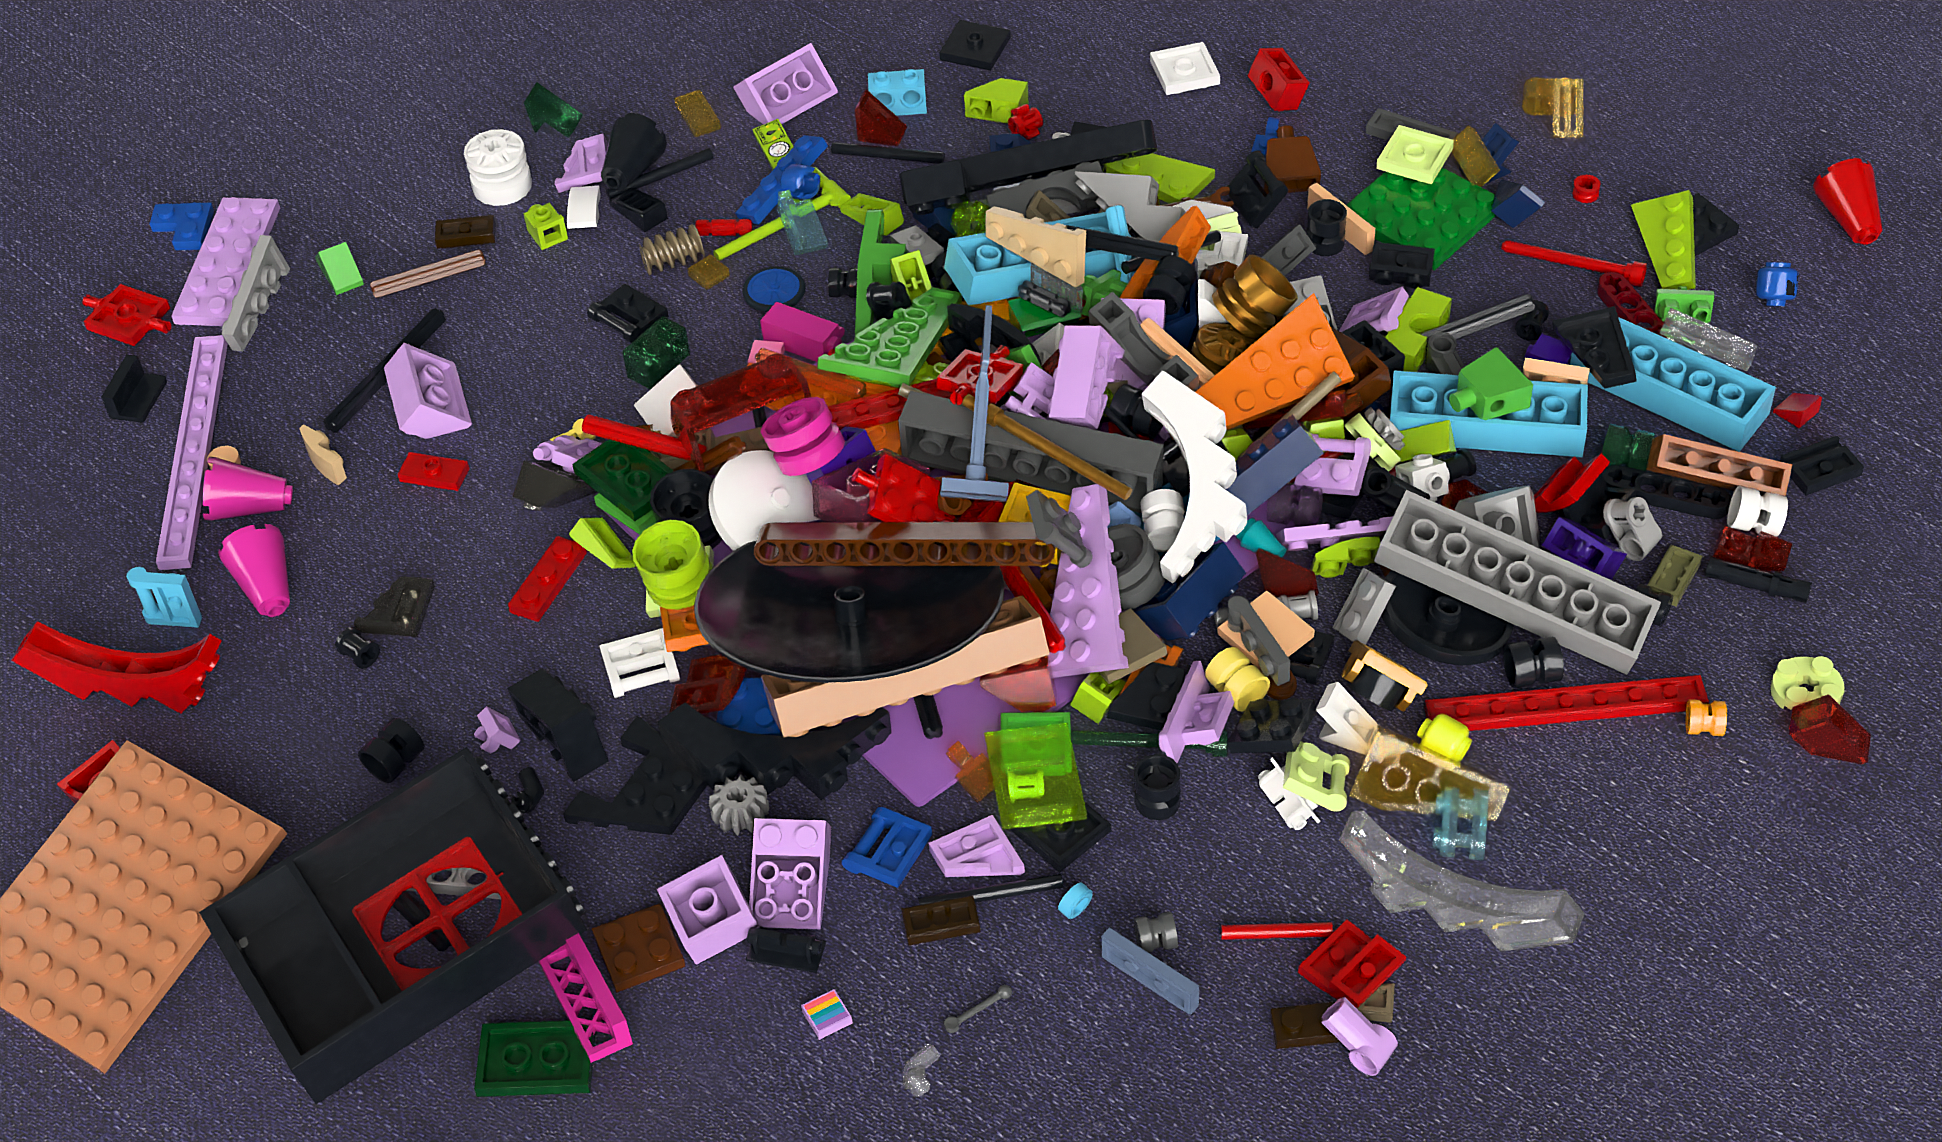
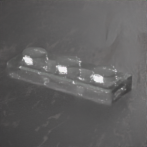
M1670 308L1666 314L1659 334L1666 336L1671 341L1685 344L1696 349L1701 354L1710 355L1724 361L1731 367L1740 368L1744 371H1748L1758 346L1673 308Z

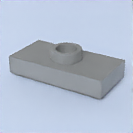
M916 225L890 235L891 244H906L907 253L919 250L925 266L933 263L937 256L944 252L942 246Z

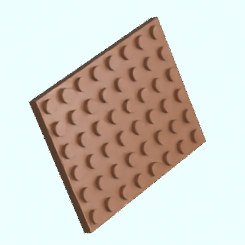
M126 740L0 898V1008L105 1074L211 935L199 912L252 880L286 837L287 832L281 826Z

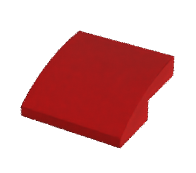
M1602 453L1585 465L1575 456L1558 467L1534 494L1536 513L1560 510L1577 502L1610 464V461Z
M1346 919L1299 965L1298 973L1336 999L1346 997L1355 1007L1359 1008L1406 961L1407 957L1378 934L1372 939Z

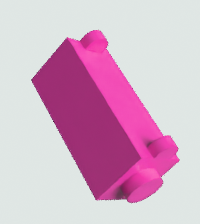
M776 302L760 320L763 341L784 342L786 351L818 362V357L823 354L828 355L831 349L835 350V347L842 343L841 338L845 331L837 323Z

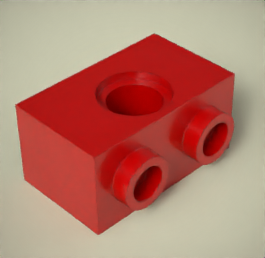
M1260 48L1247 75L1274 111L1297 110L1310 83L1283 48Z

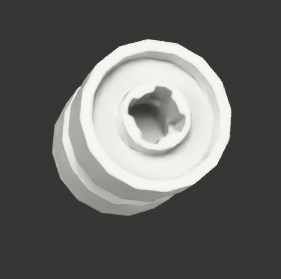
M1738 486L1733 493L1728 508V527L1744 531L1754 528L1757 534L1776 538L1782 531L1788 509L1787 497L1769 492L1761 496L1759 490Z
M1159 489L1149 492L1142 498L1140 502L1144 531L1151 540L1154 549L1158 552H1168L1185 520L1183 497L1180 493L1170 489Z

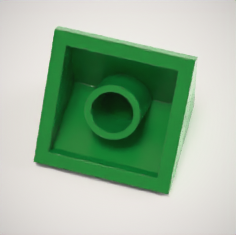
M1067 286L1050 290V292L1071 302L1070 308L1072 310L1064 318L1042 309L1029 301L1018 298L1008 301L1010 323L1027 338L1045 334L1058 323L1064 326H1072L1082 316Z

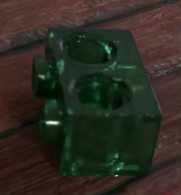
M664 316L657 320L622 351L627 377L648 389H652L690 355L686 328Z

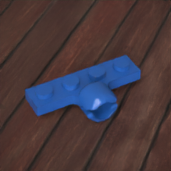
M804 135L799 138L789 153L778 161L773 171L761 180L758 188L744 199L742 206L735 212L738 219H749L752 221V224L759 225L781 199L790 197L808 200L815 196L820 188V176L818 173H812L815 168L811 165L828 147L823 137Z

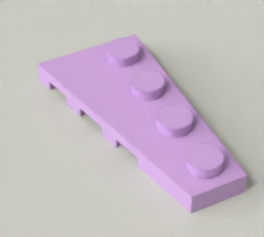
M1393 516L1367 522L1368 526H1362V522L1356 520L1338 523L1333 529H1330V524L1284 528L1276 533V538L1283 546H1288V551L1308 549V544H1320V548L1324 549L1342 541L1362 537L1380 536V539H1383Z

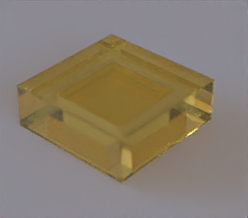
M711 254L687 268L689 277L706 290L730 276L729 268Z

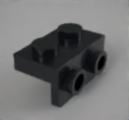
M1374 242L1372 260L1369 266V280H1374L1381 285L1401 283L1417 289V287L1422 288L1423 286L1430 287L1435 249Z
M1601 473L1577 502L1563 509L1565 518L1576 521L1605 540L1612 532L1605 522L1603 513L1607 501L1610 499L1629 501L1632 497L1638 496L1635 489L1607 487L1603 473Z

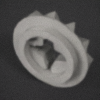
M1370 407L1365 412V418L1393 449L1401 450L1405 446L1402 441L1405 436L1380 409L1374 411Z

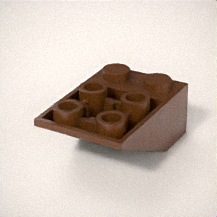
M1331 327L1355 377L1353 381L1332 389L1319 402L1331 414H1337L1341 417L1345 424L1391 389L1392 384L1388 367L1371 350Z

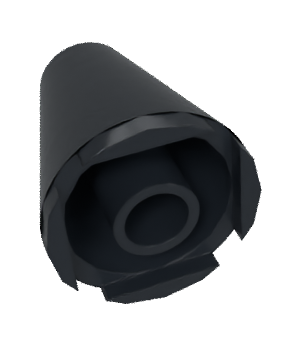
M628 113L625 117H619L615 121L601 171V178L609 188L615 190L625 189L665 152L667 146L666 136L663 131L660 134L655 128L656 123L652 119L641 114Z

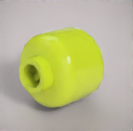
M1444 713L1437 715L1433 721L1426 718L1417 733V736L1422 739L1420 742L1421 752L1444 766H1449L1453 762L1459 764L1472 743V739L1468 737V727Z

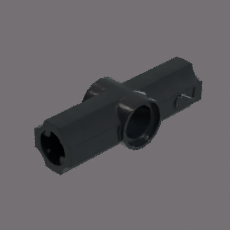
M1343 453L1337 459L1353 460L1354 455ZM1367 463L1360 492L1371 497L1377 504L1386 505L1397 510L1406 490L1430 500L1428 493L1391 475L1385 468L1375 467ZM1387 481L1384 489L1374 491V487L1378 482Z

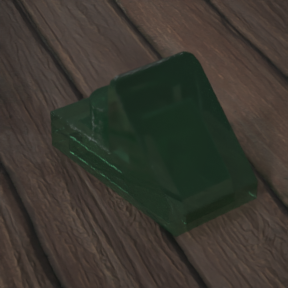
M537 82L523 102L535 133L546 122L569 138L583 116L582 113Z

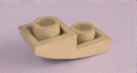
M303 424L299 429L312 463L330 481L336 485L341 484L347 478L343 468L344 462L342 457L336 451L330 450V441L322 431H315Z

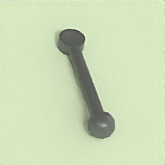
M1005 984L1001 985L997 993L958 1017H947L944 1021L945 1030L949 1033H955L959 1030V1024L1001 998H1010L1012 995L1011 987Z

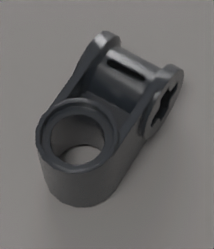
M900 281L892 282L890 285L872 282L867 288V303L877 321L882 318L889 320L893 318L895 310L899 308L907 309L912 306L906 287Z

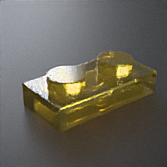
M1468 125L1452 139L1454 140L1452 154L1472 186L1478 185L1482 187L1500 171L1473 127Z

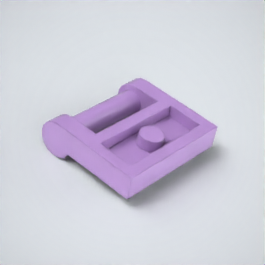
M1403 287L1353 305L1339 332H1343L1363 320H1366L1378 332L1383 330L1389 332L1397 329L1399 326L1397 317L1403 312V306L1409 295Z
M1311 434L1322 451L1355 453L1353 460L1319 457L1296 476L1294 487L1297 491L1359 496L1371 452V440L1364 437H1358L1356 440L1319 438L1318 434Z

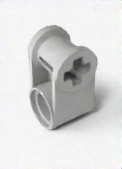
M1632 497L1629 501L1610 499L1605 504L1603 511L1604 519L1617 540L1620 550L1627 553L1626 557L1633 561L1643 560L1662 538V531L1655 522L1647 502L1641 497Z

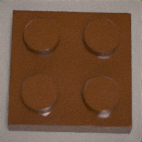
M660 903L592 928L594 939L616 993L686 967L683 955Z

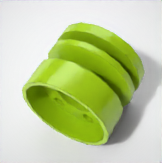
M680 520L657 522L641 533L632 549L633 562L642 577L649 596L655 604L665 609L675 610L691 607L695 604L697 591L704 578L713 569V566L705 552V547L699 533L692 525Z

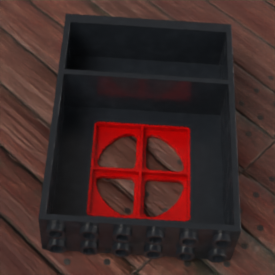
M467 747L199 912L288 1067L315 1104H318L566 944L567 939L578 933L582 934L587 930L581 919V916L586 914L576 898L577 894L565 876L562 877L555 861L548 851L544 852L540 840L533 829L526 826L525 820L514 803L511 804L507 799L508 795L498 779L494 780L490 775L492 773L482 756L474 758ZM451 868H471L487 875L485 882L447 906L440 904L426 882L428 876L432 873ZM414 888L429 909V917L392 941L385 942L382 938V929L391 906L403 891ZM498 893L501 896V909L495 926L485 939L469 947L453 923L454 918L487 896ZM436 929H441L457 952V957L443 966L435 968H411L396 961V956L399 952ZM247 937L248 945L242 948L239 940Z

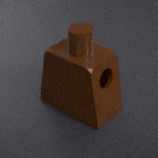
M1292 126L1279 127L1276 130L1277 138L1267 140L1265 162L1278 180L1284 182L1288 188V193L1308 191L1309 186L1316 182L1320 185L1321 171L1309 137H1295ZM1264 182L1263 189L1268 194L1269 187Z

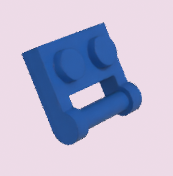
M878 807L871 816V824L853 851L847 852L841 863L851 873H863L899 888L931 838L932 827L887 808ZM890 827L891 829L872 858L866 857L882 831Z

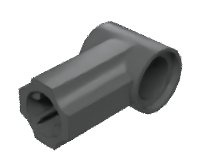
M1438 332L1429 338L1425 364L1435 374L1459 375L1461 369L1465 367L1456 351L1457 342L1452 335Z

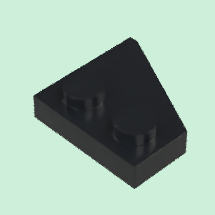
M1155 662L1148 664L1110 705L1107 718L1162 731L1167 721L1168 713L1171 712L1176 696L1181 690L1185 669Z

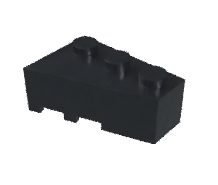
M542 668L507 688L520 718L539 741L546 739L555 748L550 751L552 757L556 762L563 759L568 771L567 774L573 782L609 762L593 723L597 719L593 709L587 702L581 703L572 689H565L559 677H552Z

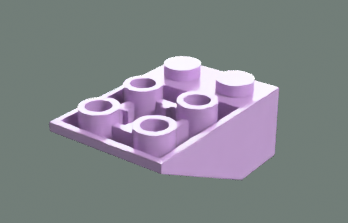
M754 818L749 906L759 926L763 928L821 930L830 862L831 826L827 821Z

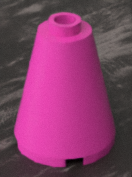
M217 457L208 458L207 463L213 464L212 470H205L203 506H209V514H203L204 520L212 521L285 510L286 504L292 503L293 486L287 485L286 478Z
M264 524L266 529H256L254 525H249L227 536L222 541L223 549H219L218 554L224 566L261 615L276 617L281 615L290 604L284 537L279 528L271 524Z

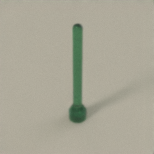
M1223 729L1219 741L1208 745H1200L1199 743L1185 745L1184 749H1205L1206 753H1212L1213 757H1227L1228 729ZM1071 731V744L1160 748L1159 734Z

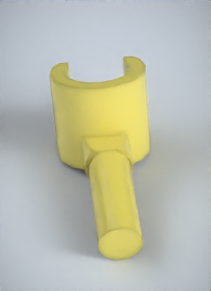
M578 419L573 424V429L551 438L550 441H554L555 438L562 435L579 437L581 440L585 438L593 440L596 436L584 433L582 431L584 419Z

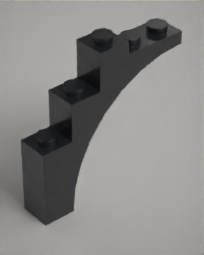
M683 703L658 721L662 743L713 791L715 785L725 783L726 777L733 780L741 771L749 779L754 777L758 785H763L767 795L777 788L785 786L795 776L820 800L830 793L837 792L848 781L846 767L849 764L856 763L864 753L875 745L882 744L892 733L890 715L884 707L877 708L870 715L860 716L836 727L807 733L799 737L753 734L729 728L704 717L687 703Z

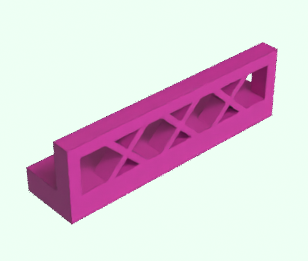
M579 933L567 939L566 944L538 961L568 1020L571 1021L574 1031L591 1063L633 1044L627 1021ZM569 956L571 962L566 971L551 968L550 964ZM569 982L584 985L579 995L564 993ZM582 1007L597 1009L592 1020L577 1018ZM581 1024L589 1026L586 1033ZM592 1032L593 1035L595 1032L610 1034L613 1038L595 1047L592 1046L589 1040Z

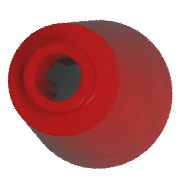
M1853 158L1831 165L1827 168L1829 171L1827 175L1821 178L1819 174L1814 181L1813 188L1816 196L1853 242L1863 245L1873 243L1882 232V223L1874 169L1871 163L1867 161L1866 164L1862 162L1861 158Z

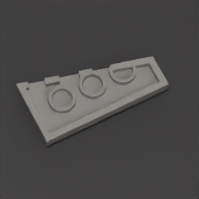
M260 235L257 245L253 247L248 268L242 274V283L238 294L232 300L231 312L222 326V336L234 351H244L258 327L257 316L259 313L265 314L269 307V295L278 292L281 286L280 281H278L280 276H287L290 271L289 265L272 236Z

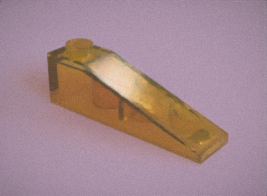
M1377 725L1363 756L1349 796L1386 811L1399 810L1416 812L1417 814L1431 813L1451 815L1459 818L1496 821L1511 788L1420 743Z

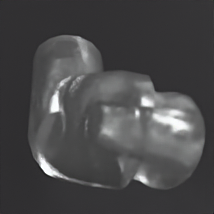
M927 1043L913 1055L903 1067V1085L906 1090L910 1089L911 1094L915 1097L922 1096L930 1089V1082L924 1077L926 1074L925 1070L940 1058L939 1052L930 1043Z

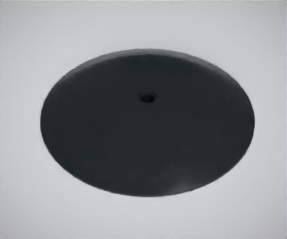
M870 515L834 517L810 522L883 521ZM752 541L730 553L710 570L697 591L694 614L697 626L708 644L722 656L747 669L782 679L804 682H855L907 673L938 662L960 651L985 632L995 620L1004 600L1005 586L1003 574L999 566L763 565L755 558L754 547L756 541ZM767 542V544H769V545H771V546H776V545L773 544V543ZM803 542L800 543V544L805 545V546H810V545L807 544V543H803ZM834 542L835 545L843 546L840 543ZM868 542V543H867V544H869V545L876 546V544H874V543H871V542ZM901 542V543H900V544L905 545V546H909V545H910V544L905 543V542ZM935 542V543H934V544L939 545V546H943V545H944V544L939 543V542ZM969 542V543H968V544L973 545V546L978 545V544L973 543V542Z

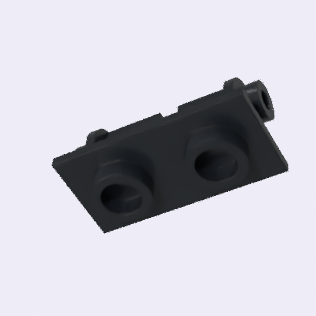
M757 926L756 929L750 928L748 931L747 943L751 944L746 961L817 973L826 941L816 939L815 935L805 937L764 930L762 926Z

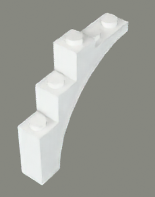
M1162 371L1142 393L1144 409L1157 419L1176 441L1187 463L1190 475V497L1185 520L1175 542L1160 561L1162 576L1173 584L1179 576L1184 577L1193 567L1194 559L1201 551L1206 552L1210 549L1216 536L1227 542L1233 534L1238 535L1247 524L1246 504L1225 490L1233 484L1237 476L1235 457L1216 445L1224 437L1227 430L1225 412Z

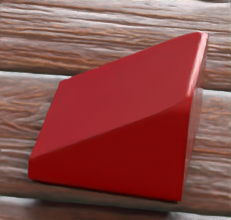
M1793 393L1774 408L1773 413L1800 428L1819 412L1822 397L1812 394Z

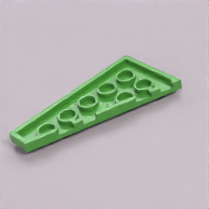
M931 288L913 299L912 306L909 308L895 310L893 318L889 320L882 318L856 334L855 340L848 345L841 343L836 346L834 354L830 356L823 354L818 357L817 369L856 376L864 381L877 380L887 382L895 387H901L902 383L910 386L949 325L947 306L951 303L962 304L961 293Z

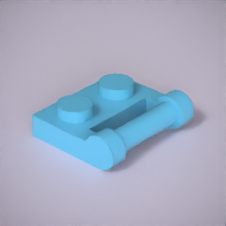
M135 567L128 571L126 577L130 586L136 589L144 608L142 614L148 624L199 627L202 615L185 575L146 572L143 567ZM150 589H152V591H153V593H154V596H155V598H156V600H157V603L155 602V599H154V597H153L152 592H151Z

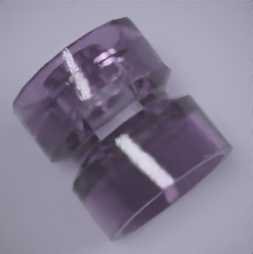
M1288 482L1268 499L1267 520L1285 525L1293 521L1296 527L1318 525L1323 506L1322 488L1302 485L1300 489H1297L1294 483Z

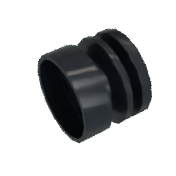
M679 469L666 474L655 484L651 491L650 504L656 523L666 520L684 521L696 529L704 546L710 545L714 549L720 544L722 538L713 524L709 511L708 499L713 478L705 472L695 469Z

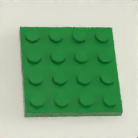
M1441 168L1432 184L1385 171L1346 206L1375 228V240L1381 243L1435 249L1432 270L1435 271L1496 217L1491 212L1496 194L1444 168Z

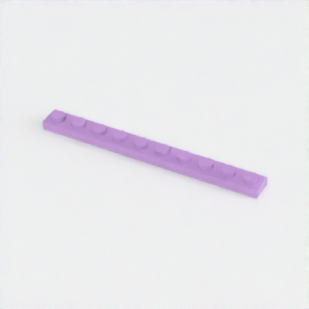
M222 335L195 337L156 557V564L159 570L192 567L203 499L205 470L208 469L207 457L211 450L228 346Z

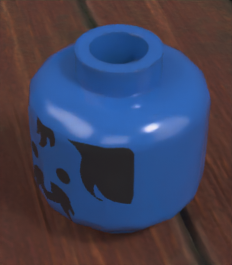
M1766 262L1765 267L1757 271L1756 296L1760 299H1766V306H1785L1786 300H1793L1797 297L1798 271L1795 268H1791V263Z

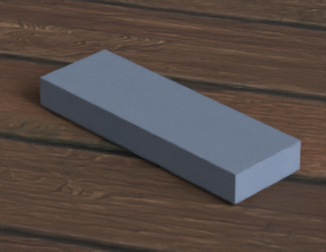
M1110 927L1101 936L1102 958L1187 1014L1191 1015L1198 1008L1199 985Z

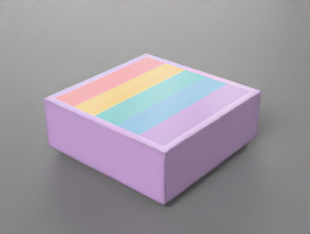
M835 989L801 1005L804 1016L819 1040L852 1024V1017Z

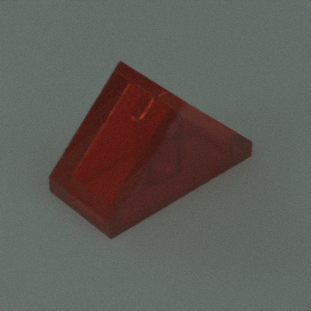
M867 89L862 93L855 108L858 141L898 146L908 126Z
M1259 548L1255 552L1265 591L1270 592L1276 598L1282 594H1285L1287 597L1305 595L1310 590H1314L1315 595H1318L1319 591L1315 572Z

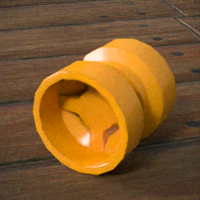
M1688 699L1685 716L1686 733L1699 735L1701 732H1709L1712 736H1724L1727 724L1726 702L1713 701L1711 704H1703L1700 700Z

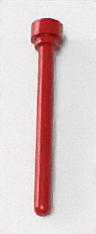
M1509 240L1504 241L1501 245L1502 250L1507 253L1601 273L1616 272L1624 276L1631 285L1642 287L1647 271V263L1638 261L1623 265Z

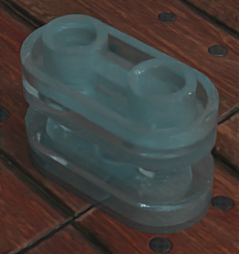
M1445 786L1444 793H1437L1435 814L1442 815L1441 827H1434L1433 848L1439 849V856L1454 858L1455 847L1469 848L1468 859L1483 861L1486 846L1489 790L1474 789L1473 798L1469 800L1459 799L1460 788ZM1458 813L1471 814L1470 834L1457 833Z

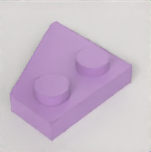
M603 133L576 141L571 150L572 154L563 165L565 169L563 177L556 178L555 180L558 193L570 190L571 187H581L603 181L601 171L608 147Z
M993 815L929 843V851L945 877L1002 876L1025 873L1024 863Z

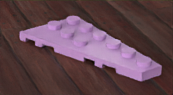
M1098 484L1072 489L1068 513H1074L1081 523L1079 531L1084 547L1092 552V561L1088 566L1079 568L1071 562L1068 555L1061 551L1050 616L1064 636L1066 647L1063 651H1057L1055 654L1049 652L1050 655L1042 657L1040 674L1048 679L1129 668L1128 659L1123 655L1122 643L1125 642L1124 630L1120 628L1118 618L1121 612L1116 566L1111 561V553L1114 552L1113 541L1109 539L1107 528L1110 523L1107 489Z

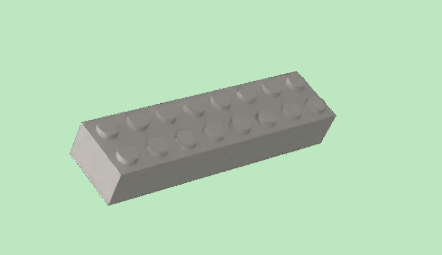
M1408 490L1405 491L1374 560L1375 563L1543 638L1553 636L1557 639L1559 645L1626 675L1638 658L1661 604L1660 601Z

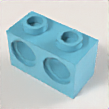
M924 69L868 73L871 118L927 114Z

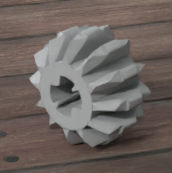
M741 774L735 781H731L726 777L725 785H715L714 795L709 796L711 818L715 824H720V828L724 833L733 829L737 836L742 829H747L752 833L754 818L765 819L764 815L769 814L770 807L767 800V791L763 785H758L754 777L745 781Z

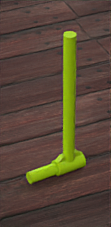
M814 167L815 169L812 173H818L820 176L821 196L714 250L713 254L716 260L720 261L829 204L840 208L851 197L834 180L828 179L817 167Z

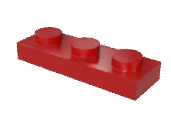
M556 536L508 603L510 613L539 622L587 554L586 549L575 541Z

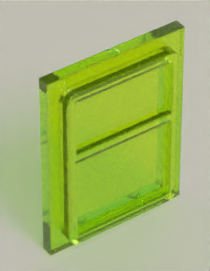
M1068 723L984 733L1002 830L1087 819Z

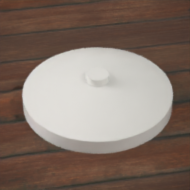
M755 450L744 452L723 465L713 479L708 502L710 515L717 532L724 542L735 551L748 542L756 541L760 529L767 523L810 522L834 518L831 499L817 496L806 474L797 476L784 475L773 457L774 452Z

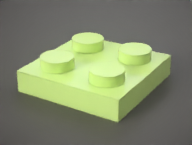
M1399 125L1377 159V169L1432 184L1452 152L1454 140Z

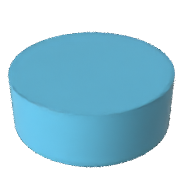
M1082 882L1077 883L1064 895L1059 903L1058 910L1068 919L1077 917L1090 903L1093 896L1092 890Z

